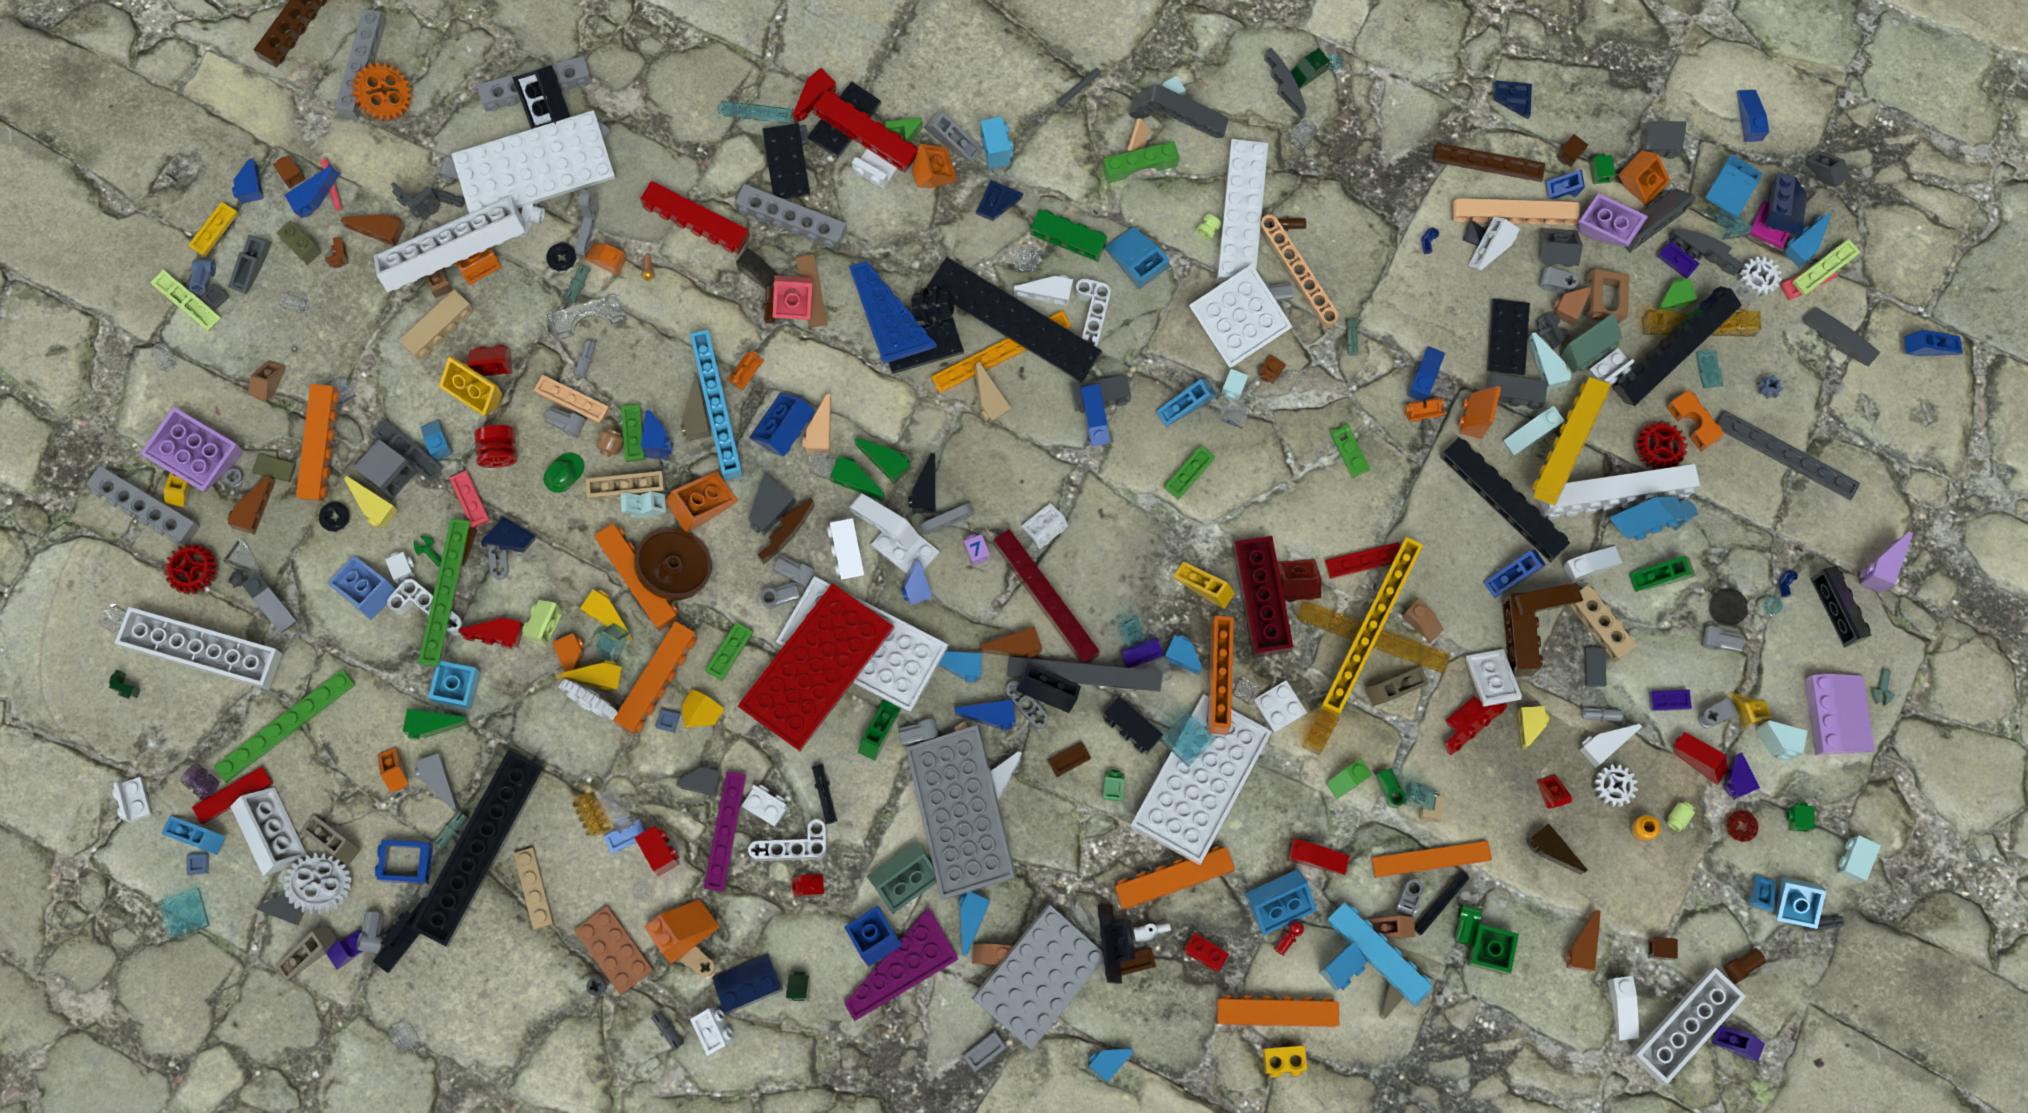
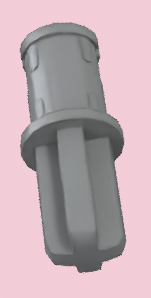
M589 340L585 341L581 355L578 356L579 360L574 372L575 376L580 378L586 377L589 364L592 363L591 358L596 343Z
M1601 707V709L1583 708L1582 717L1586 720H1600V722H1621L1623 713L1621 709H1605V707Z

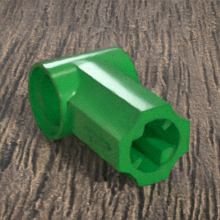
M1392 768L1376 774L1375 776L1386 797L1387 805L1394 809L1402 806L1406 801V793L1401 789ZM1392 794L1399 795L1400 803L1393 802Z
M1462 903L1458 913L1459 923L1454 938L1455 942L1468 946L1472 945L1476 926L1479 925L1482 916L1481 908Z

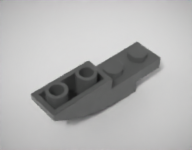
M1675 230L1668 239L1686 251L1692 258L1700 260L1704 255L1708 261L1720 266L1727 274L1735 276L1743 266V263L1728 254L1732 247L1708 235L1694 231Z

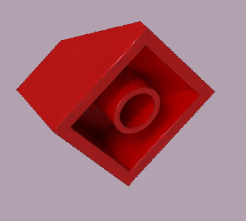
M496 345L494 348L476 347L469 351L467 366L482 376L512 374L511 351L505 345Z

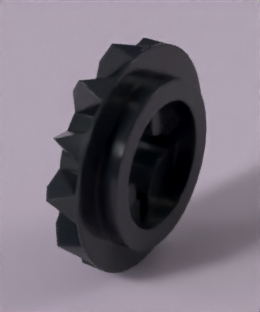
M566 243L553 245L546 255L548 265L551 269L558 272H567L576 261L575 250ZM557 254L560 256L565 255L566 262L563 260L559 261Z
M330 502L320 510L319 522L327 531L337 532L344 529L349 523L351 515L344 504ZM334 511L338 516H341L336 519V524L332 519H329L333 517Z

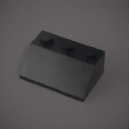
M552 65L512 77L531 129L550 123L556 124L557 121L570 118Z

